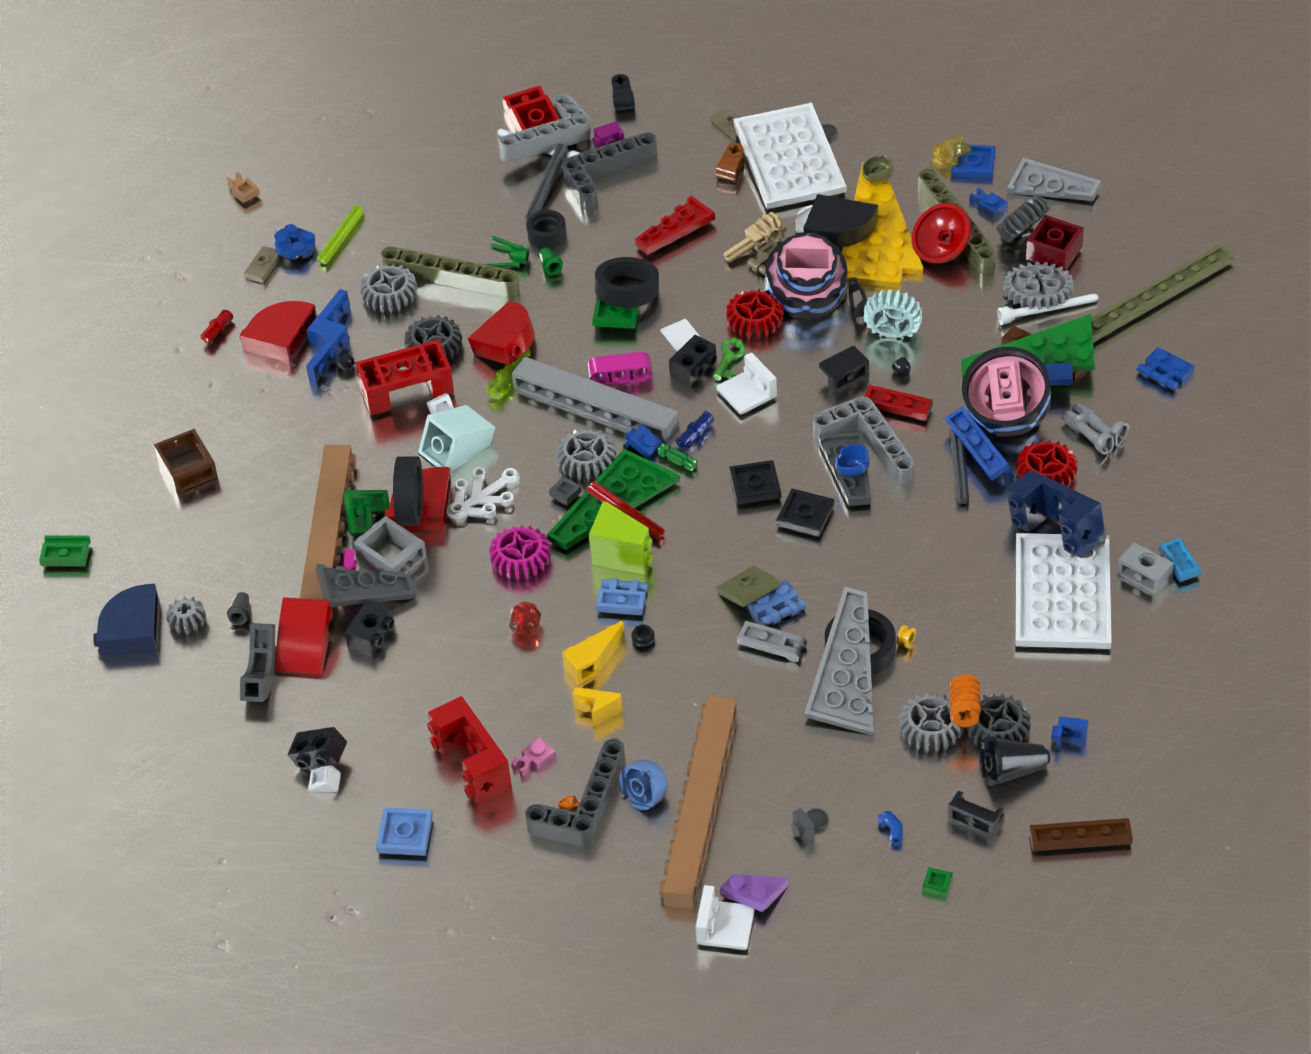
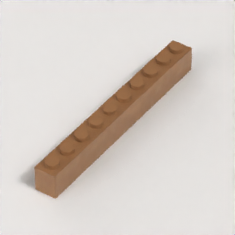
M324 445L300 598L324 600L315 570L317 564H324L328 568L341 566L339 552L343 551L344 548L342 534H346V521L344 519L347 517L343 493L346 490H351L349 486L354 482L352 467H356V454H352L351 445ZM333 609L331 610L329 622L333 620Z
M708 695L706 705L702 704L700 719H702V723L697 724L696 738L698 740L693 742L691 756L694 758L693 762H688L687 776H689V779L683 783L682 794L685 795L684 801H679L678 815H680V818L674 822L673 834L675 835V840H670L669 855L671 857L670 860L665 861L664 865L666 879L665 881L661 880L659 895L663 896L664 906L694 909L737 716V702L735 698Z

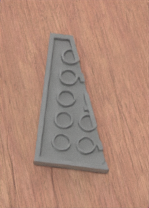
M844 586L804 717L874 736L867 592Z

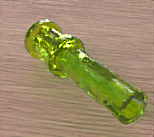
M527 349L511 365L506 364L502 370H498L494 374V379L485 386V391L490 397L500 399L503 396L505 388L510 387L512 384V372L524 357H530V350Z

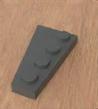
M317 564L315 567L323 599L329 600L331 607L364 604L366 600L385 602L413 599L416 595L411 574L387 571L373 573L369 572V569H359V571L346 570V567L342 566L328 568L324 564Z

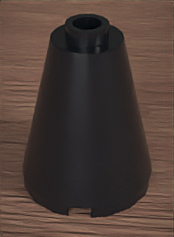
M985 737L981 742L985 743L984 749L979 750L982 777L987 776L989 782H986V784L989 786H997L1045 769L1047 764L1050 763L1049 751L1044 745Z

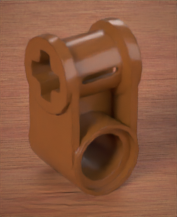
M731 143L726 147L716 167V178L732 182L738 181L745 165V160L742 157L744 148L741 144Z

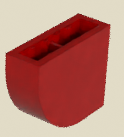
M285 301L264 308L241 331L240 341H242L243 351L290 363L307 337V329L317 318L315 304L302 301Z
M509 301L467 339L475 356L511 365L531 346L535 337V330L527 309L519 303Z
M450 467L422 469L423 510L420 525L400 526L409 532H445L446 510L449 505L452 485ZM392 494L390 508L386 509L385 516L396 523Z

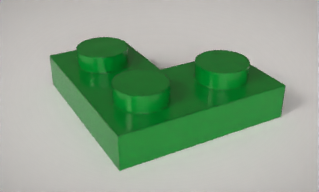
M346 490L343 493L350 536H361L373 526L371 514H385L386 509L390 508L388 490Z

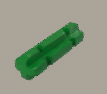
M665 443L658 447L659 456L667 458V460L681 467L685 466L684 468L689 471H694L697 468V460L691 456L688 457L687 454L671 448V446Z

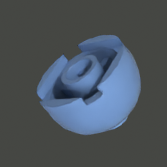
M651 760L634 761L625 766V769L619 774L621 792L624 796L628 795L633 800L629 803L639 810H647L663 800L667 792L668 782L663 769Z

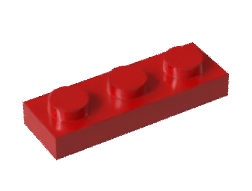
M869 385L864 396L870 398L878 410L924 421L927 420L933 406V399Z

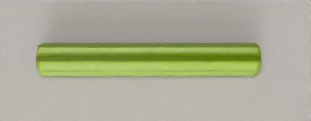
M354 205L317 256L320 264L326 265L363 215L362 206Z

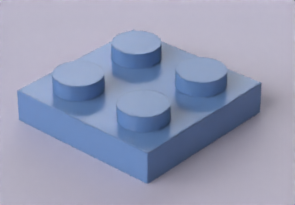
M384 807L376 844L377 853L426 856L433 818L432 810Z

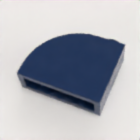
M155 583L138 585L123 590L111 598L103 607L98 618L97 633L93 634L94 646L99 648L101 656L155 652L157 650L159 596Z

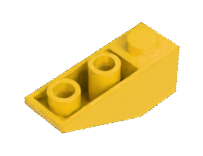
M623 621L608 626L605 630L589 636L586 640L570 646L562 652L563 666L578 685L598 675L625 638Z

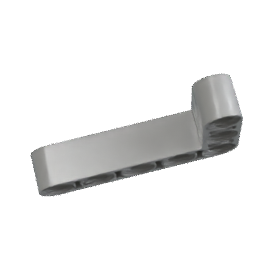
M566 94L557 95L554 98V108L560 120L502 136L499 140L500 159L504 162H514L555 150L559 143L569 146L586 141L591 137V118L571 96Z
M858 397L820 411L813 416V435L817 440L818 435L849 433L859 429L860 432H863L864 438L896 483L907 485L913 481V458L870 398Z

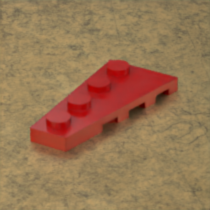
M691 195L686 199V204H679L674 208L673 214L670 216L665 215L661 218L659 225H652L635 239L636 247L647 255L715 220V212Z

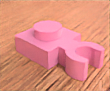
M539 737L521 750L522 757L513 759L511 762L512 769L515 770L517 767L523 766L520 769V776L525 777L529 774L531 767L534 766L539 770L556 757L555 750Z

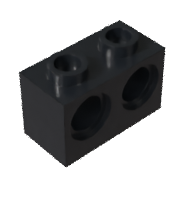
M695 334L669 359L670 375L691 386L697 379L702 377L703 373L710 366L716 363V344Z
M335 727L297 732L287 755L300 770L337 765L347 741Z

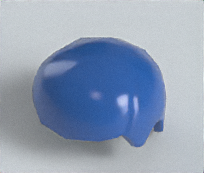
M860 444L841 448L839 458L835 457L837 471L847 477L862 475L870 465L868 450Z

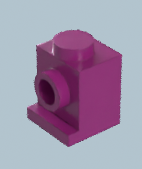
M616 121L594 128L593 145L596 149L625 139L624 132Z

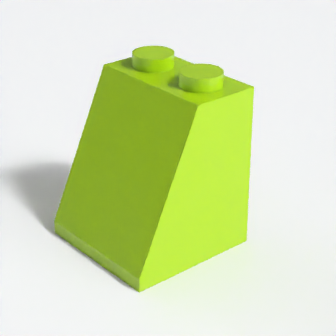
M603 501L589 533L592 565L645 575L647 568L652 566L654 554L651 553L652 538H649V528L608 502Z

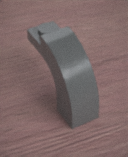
M250 624L249 661L245 674L240 677V701L264 702L270 694L276 666L275 624Z

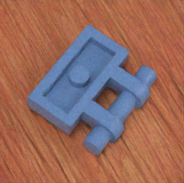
M611 578V580L602 579L596 603V612L643 615L646 599L645 592L648 591V583L639 582V580L635 579L631 581H619V578Z
M787 579L780 582V586L748 604L755 616L761 618L764 626L771 623L775 625L781 622V619L789 615L793 617L799 614L800 610L806 608L804 600L798 601V594Z

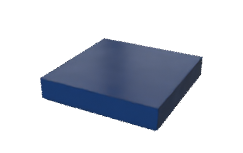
M955 144L951 177L993 179L996 146Z

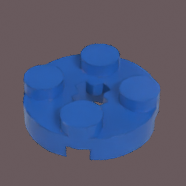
M288 224L284 229L275 233L273 246H275V251L285 258L296 259V256L302 255V259L307 258L315 250V234L297 228L294 224Z

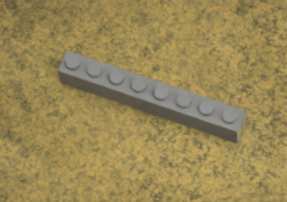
M524 357L512 372L513 388L629 431L632 428L637 430L643 424L662 443L667 444L679 428L678 411L647 401L633 394L622 392L613 387L597 383L594 380H589L574 373L544 364L538 360Z

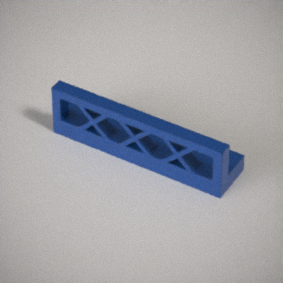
M963 406L944 418L948 426L991 481L1002 474L1005 475L1009 482L1015 478L1006 460Z

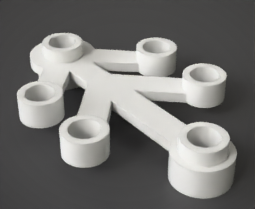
M481 467L473 469L472 477L474 482L471 498L464 502L465 493L468 491L467 480H456L454 483L456 491L455 502L447 507L446 512L448 518L454 523L464 522L467 516L495 517V505L512 506L514 498L511 492H503L500 496L491 495L503 487L509 489L516 488L520 484L519 473L513 468H508L502 473V478L482 490L483 481L486 479L485 470ZM477 504L483 505L482 508H473Z

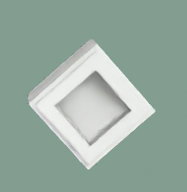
M332 765L311 770L308 791L337 792L341 776L340 772Z

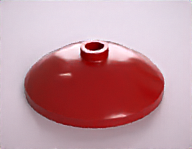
M941 203L930 207L918 218L912 231L911 240L915 253L922 260L931 264H942L954 259L964 250L971 234L970 219L963 209L951 203Z

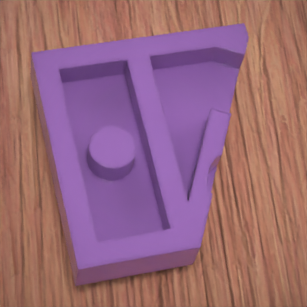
M733 874L720 887V896L763 912L788 887V878Z

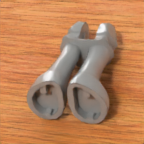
M1075 404L1072 406V411L1067 410L1062 414V420L1068 427L1074 430L1076 434L1082 433L1095 445L1096 450L1102 454H1109L1113 450V446L1118 447L1124 441L1129 431V425L1126 422L1119 420L1113 426H1110L1101 420L1093 410L1081 404ZM1089 426L1094 427V428H1095L1096 430H1098L1101 434H1099L1098 432H1096L1095 430H1093V429L1090 428Z

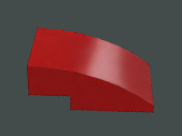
M540 85L503 97V107L517 131L560 120L549 96L545 95Z
M283 597L277 635L276 673L322 676L330 634L328 627L332 608L329 600Z

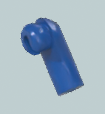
M884 811L883 814H879L877 818L878 823L882 827L888 826L891 829L890 842L895 845L901 844L903 842L902 822L891 811Z

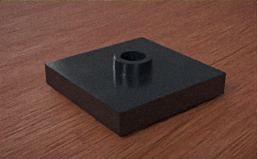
M773 460L729 466L737 505L781 498V489Z
M791 488L776 519V526L820 536L833 509L834 499Z

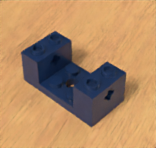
M1033 470L1027 472L1007 489L1011 521L1017 528L1031 532L1046 518L1060 523L1064 550L1079 558H1083L1106 538L1101 503Z

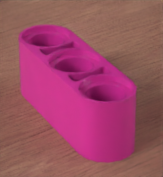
M645 352L598 356L588 361L589 379L603 385L646 381L653 374L650 355Z

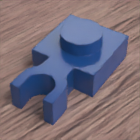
M977 188V195L970 194L969 200L978 204V209L993 219L1008 208V202L993 192L987 195L984 190Z

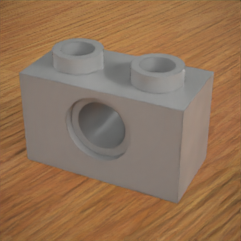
M1134 542L1119 558L1117 574L1158 595L1172 579L1174 563Z

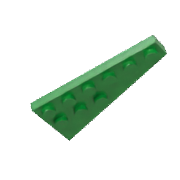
M1091 314L995 347H1018L1036 355L1044 365L1072 363V372L1095 370ZM987 351L961 359L962 380L970 364Z
M623 449L612 464L596 479V482L633 508H636L679 482L680 475ZM586 490L547 534L548 541L566 550L588 537L602 502Z

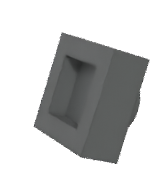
M564 476L549 489L550 496L565 505H568L581 493V486Z
M801 808L792 812L793 823L791 827L795 835L801 836L806 844L814 840V823Z

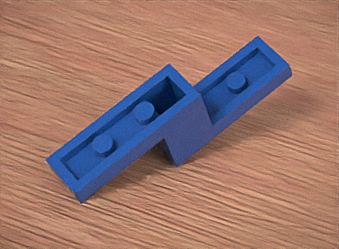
M339 289L307 329L309 345L319 348L306 365L308 379L313 383H317L326 374L327 369L337 360L342 350L349 345L350 337L347 326L338 323L339 319L350 307L348 293L345 290Z

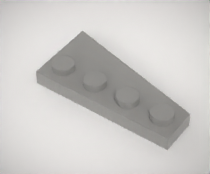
M1023 158L1007 187V193L1093 201L1101 186V181Z

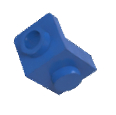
M641 424L637 430L632 428L624 437L627 441L622 447L627 449L631 445L648 459L662 441Z
M1059 716L1058 726L1053 725L1051 740H1056L1055 749L1060 750L1062 740L1086 743L1088 720Z

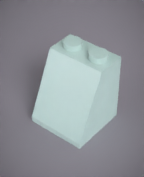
M467 405L429 414L426 419L418 453L436 467H450V472L452 473L491 446L495 426Z

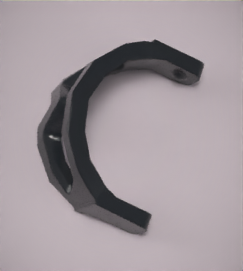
M856 277L849 278L848 293L853 318L864 317L865 312L863 310L868 301L861 284L857 282ZM860 290L862 301L857 304L858 308H855L853 292Z

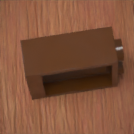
M195 428L154 444L157 460L176 493L218 477L215 462ZM193 449L197 451L201 461L176 471L172 470L167 461Z

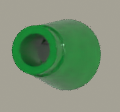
M550 248L541 249L539 255L544 272L550 275L560 273L563 266L562 259Z

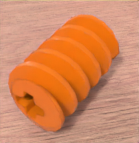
M970 674L959 675L951 681L949 686L950 719L957 726L970 727L979 722V715L981 713L980 681L977 677Z

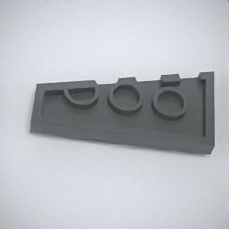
M863 432L818 435V442L848 506L871 504L868 470L860 476L847 477L841 475L835 466V457L839 458L841 448L854 444L864 446Z

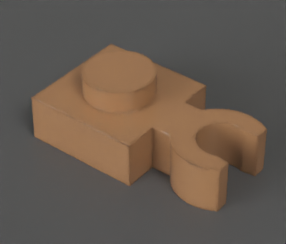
M235 173V180H231L229 177L226 178L228 187L231 188L232 193L242 203L260 195L259 188L249 178L242 180L240 173Z

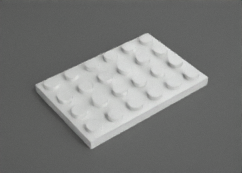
M812 103L734 119L735 130L744 148V153L766 209L813 200L817 194L832 196L847 192V186Z
M1016 533L1015 646L1111 649L1109 535H1105L1106 538L1083 558H1079L1064 550L1062 534Z

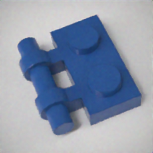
M1157 347L1145 359V365L1140 363L1136 370L1142 373L1143 377L1159 382L1160 386L1175 390L1178 383L1183 384L1194 372L1195 366Z

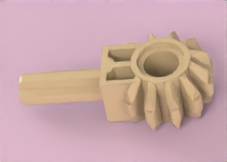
M773 212L768 215L764 214L763 217L758 218L756 223L745 229L747 238L724 252L725 259L728 262H732L752 248L758 251L771 240L775 243H780L779 240L785 237L784 233L787 230L784 220Z

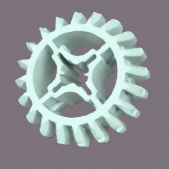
M889 289L888 292L881 290L880 293H874L872 297H869L864 308V321L867 324V328H871L872 333H879L880 337L886 336L887 338L895 339L899 337L903 339L905 336L912 337L922 322V308H920L919 302L915 301L914 296L908 297L907 292L902 294L899 290L893 292Z

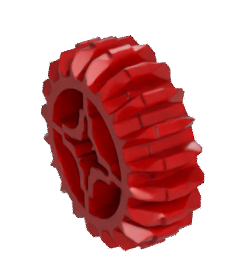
M760 288L757 291L750 289L749 292L742 290L741 295L735 294V297L730 299L726 307V320L729 329H733L734 334L739 333L741 338L744 336H748L749 339L752 337L759 339L760 336L767 338L768 333L774 334L775 330L780 328L783 320L782 304H779L777 298H773L772 294L769 295L768 290L761 292Z
M1040 440L1039 444L1032 442L1030 446H1025L1023 451H1020L1016 461L1018 477L1021 478L1027 472L1033 470L1067 487L1070 486L1071 482H1074L1078 470L1077 459L1073 454V450H1068L1067 445L1060 446L1059 441L1052 443L1051 440L1048 442Z

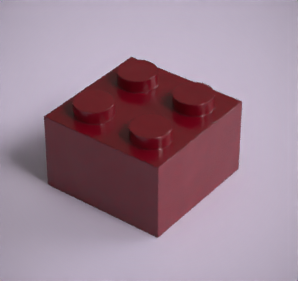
M1044 215L1027 240L1026 260L1035 263L1038 261L1041 265L1047 262L1048 266L1056 264V268L1063 267V271H1066L1083 246L1084 227Z

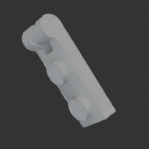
M745 621L737 637V644L786 657L791 662H798L802 655L801 650H804L807 645V640L796 634Z

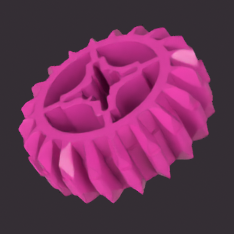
M512 525L510 530L504 528L503 533H497L496 538L492 539L489 557L495 571H499L501 576L507 575L508 579L516 577L517 580L520 577H525L528 580L529 575L536 577L537 571L543 572L544 566H548L551 556L550 542L545 533L540 532L539 528L533 530L531 525L527 528H524L523 525L520 528H515Z

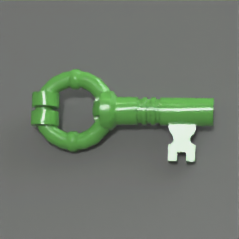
M733 337L721 343L723 359L713 375L715 380L720 381L722 377L729 380L736 376V373L730 372L727 368L731 361L739 359L745 354V346L742 340ZM730 344L740 348L739 353L735 354L733 351L727 350L726 347Z

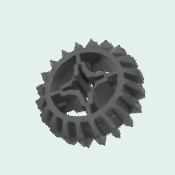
M1034 195L1007 216L997 226L996 230L1007 243L1012 242L1049 212L1050 207L1044 198L1040 195Z
M430 315L429 318L421 317V321H414L413 325L408 326V331L405 332L404 344L406 348L439 339L446 358L453 360V356L458 355L461 349L463 338L460 328L454 323V320H448L447 316L440 318L439 315L432 318Z
M992 693L991 697L988 698L983 694L980 700L981 713L979 715V722L973 726L965 727L969 739L974 740L975 746L982 744L984 749L985 743L981 742L985 737H996L1021 742L1026 740L1031 728V717L1027 713L1026 706H1022L1020 700L1014 701L1012 695L1006 698L1003 693L1000 696H995Z

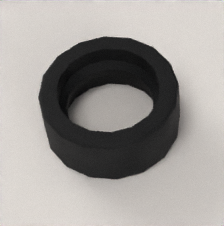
M555 210L537 211L526 222L528 240L537 247L550 248L557 246L565 240L567 235L565 218ZM543 225L558 227L556 230L546 233L536 231L538 227Z

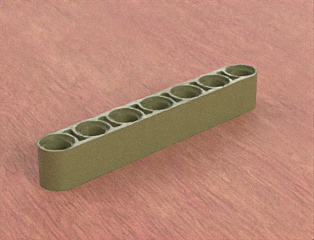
M927 168L919 172L918 191L929 207L941 203H951L965 211L935 170ZM968 215L971 223V234L963 253L979 273L990 274L995 270V249Z
M393 246L386 247L381 251L383 267L385 264L392 266L394 263L396 267L403 265L404 269L409 268V271L415 276V280L504 298H514L520 292L518 274L513 270Z

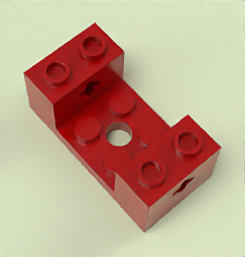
M439 339L355 362L359 387L370 416L392 410L389 392L427 382L433 398L445 393H454L451 367ZM401 367H407L405 370H399Z
M462 696L428 712L429 722L427 727L432 735L429 740L435 751L439 750L442 756L446 757L468 747V750L473 755L462 761L464 771L461 772L462 778L466 783V786L463 787L464 792L469 800L473 799L479 807L512 790L507 758Z

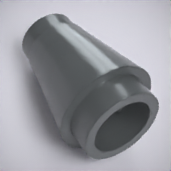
M245 592L236 594L227 611L228 619L234 625H243L250 618L249 595Z

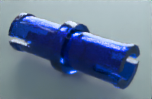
M704 411L695 422L689 423L687 429L676 438V444L681 449L686 450L715 421L712 414Z

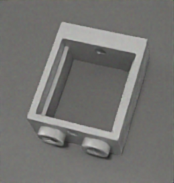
M386 516L379 522H376L371 529L359 536L354 542L356 558L378 573L387 571L407 574L427 557L425 542ZM387 535H390L406 546L391 561L371 549Z

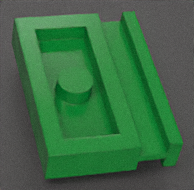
M89 535L44 536L45 542L42 545L39 558L41 566H86L89 544L91 543Z

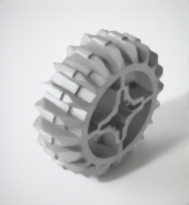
M395 263L392 266L385 264L384 267L377 265V269H370V272L365 273L364 278L361 279L360 294L368 308H373L375 312L381 310L382 313L385 311L392 313L393 310L400 311L401 307L407 308L408 303H413V299L417 294V282L409 268L404 269L403 265L396 267Z
M583 427L582 431L574 430L573 434L567 433L566 438H561L560 444L557 445L556 460L564 475H569L571 479L577 477L579 481L583 478L589 481L593 477L597 479L616 458V448L608 434H603L601 430L595 432L593 428L586 431Z
M925 693L924 697L916 695L915 701L909 699L907 705H903L902 713L899 715V730L902 733L903 739L908 740L909 746L916 745L917 750L925 748L927 753L930 749H934L938 753L939 748L947 751L949 745L955 746L956 740H960L964 727L957 726L950 719V700L947 701L946 695L938 697L937 693L933 696ZM946 719L950 722L948 726L945 724ZM914 721H919V725L916 726Z

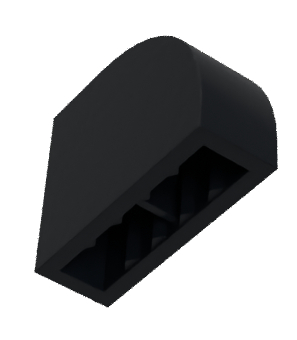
M817 194L803 227V232L817 233L827 238L838 248L857 244L874 231L878 222V205Z

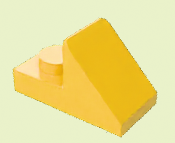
M574 688V709L592 712L593 727L622 712L621 693Z

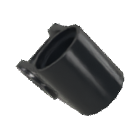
M624 74L613 76L611 84L615 112L635 109L634 95L628 76Z

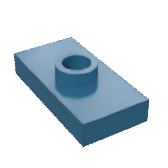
M1181 538L1159 544V551L1162 556L1174 563L1173 573L1179 582L1201 575L1200 567Z

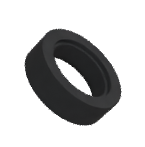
M618 257L607 260L600 264L595 271V293L601 301L616 307L632 308L646 305L653 301L659 293L658 269L652 263L635 257ZM618 278H635L645 283L632 287H622L611 284L610 281Z
M399 456L395 460L393 505L397 525H420L423 473L419 456Z
M868 609L869 630L878 634L883 641L880 649L870 654L871 675H874L886 669L894 659L896 633L893 624L887 617L877 611ZM834 618L828 623L825 630V646Z

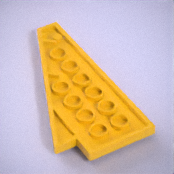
M861 166L854 201L878 205V222L874 231L866 239L857 244L843 247L842 254L847 263V283L849 284V278L856 277L857 282L861 285L900 289L903 274L923 276V266L919 256L913 249L910 232L889 179L881 184L870 183L864 178Z

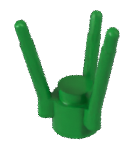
M495 236L491 237L492 240L503 244L492 243L491 247L510 252L509 259L513 260V262L484 265L499 268H520L521 264H527L529 248H524L523 245H517Z

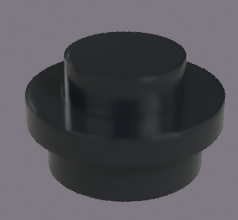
M641 624L634 628L631 639L635 645L644 647L653 643L655 633L650 626Z

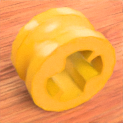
M903 625L898 632L896 644H904L905 648H910L915 639L916 629H908L907 625Z

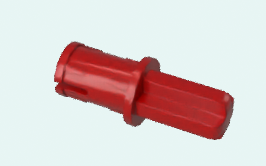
M223 309L215 319L210 320L208 328L200 335L201 340L205 343H210L217 334L223 333L225 326L233 320V314L229 310L225 311Z

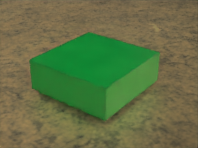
M928 867L922 892L947 898L953 872Z

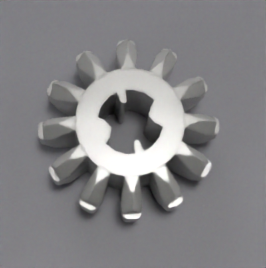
M184 596L183 600L175 599L174 604L168 605L166 619L171 630H176L178 635L183 632L189 635L190 631L197 632L198 627H204L206 612L201 601H196L194 597L187 600Z

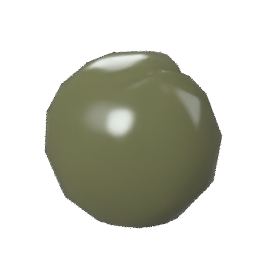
M882 154L880 157L873 156L868 158L862 165V174L870 183L881 184L886 182L893 173L892 159H888L885 154Z

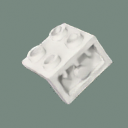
M752 352L744 356L745 366L743 373L717 385V391L739 414H744L777 397L776 377Z
M704 885L696 922L697 944L747 950L755 909L743 904L721 902L719 897H715L714 886Z

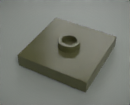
M753 565L716 588L718 594L741 607H745L779 587L780 582L778 578Z

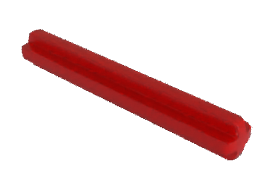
M593 481L588 486L587 492L599 501L608 502L648 527L651 537L656 540H660L665 533L664 528L602 485Z

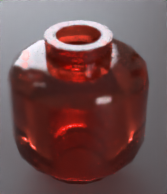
M520 602L519 605L512 608L509 628L515 632L517 637L528 638L529 635H534L538 632L541 612L533 603Z

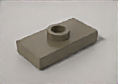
M727 107L711 115L712 123L735 142L739 140L734 127V119L739 118Z
M262 246L244 272L245 279L264 283L282 256L274 248Z

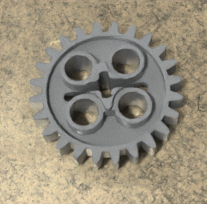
M1037 261L1035 265H1032L1028 262L1027 266L1020 264L1019 269L1013 267L1012 272H1007V276H1004L1003 291H1005L1004 295L1008 296V300H1014V304L1021 303V307L1029 305V309H1032L1034 306H1037L1038 310H1040L1042 306H1045L1049 309L1050 305L1058 307V302L1064 304L1065 299H1070V295L1073 294L1074 280H1072V275H1069L1068 270L1063 271V267L1056 268V264L1048 266V263L1045 262L1043 265H1040Z

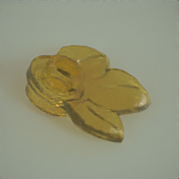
M954 136L934 146L931 149V156L936 162H942L943 165L956 166L958 165L957 157L972 150L967 143L963 142L964 137Z

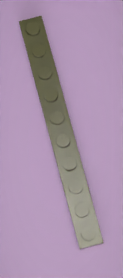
M1220 243L1091 317L1093 342L1234 262L1235 254Z

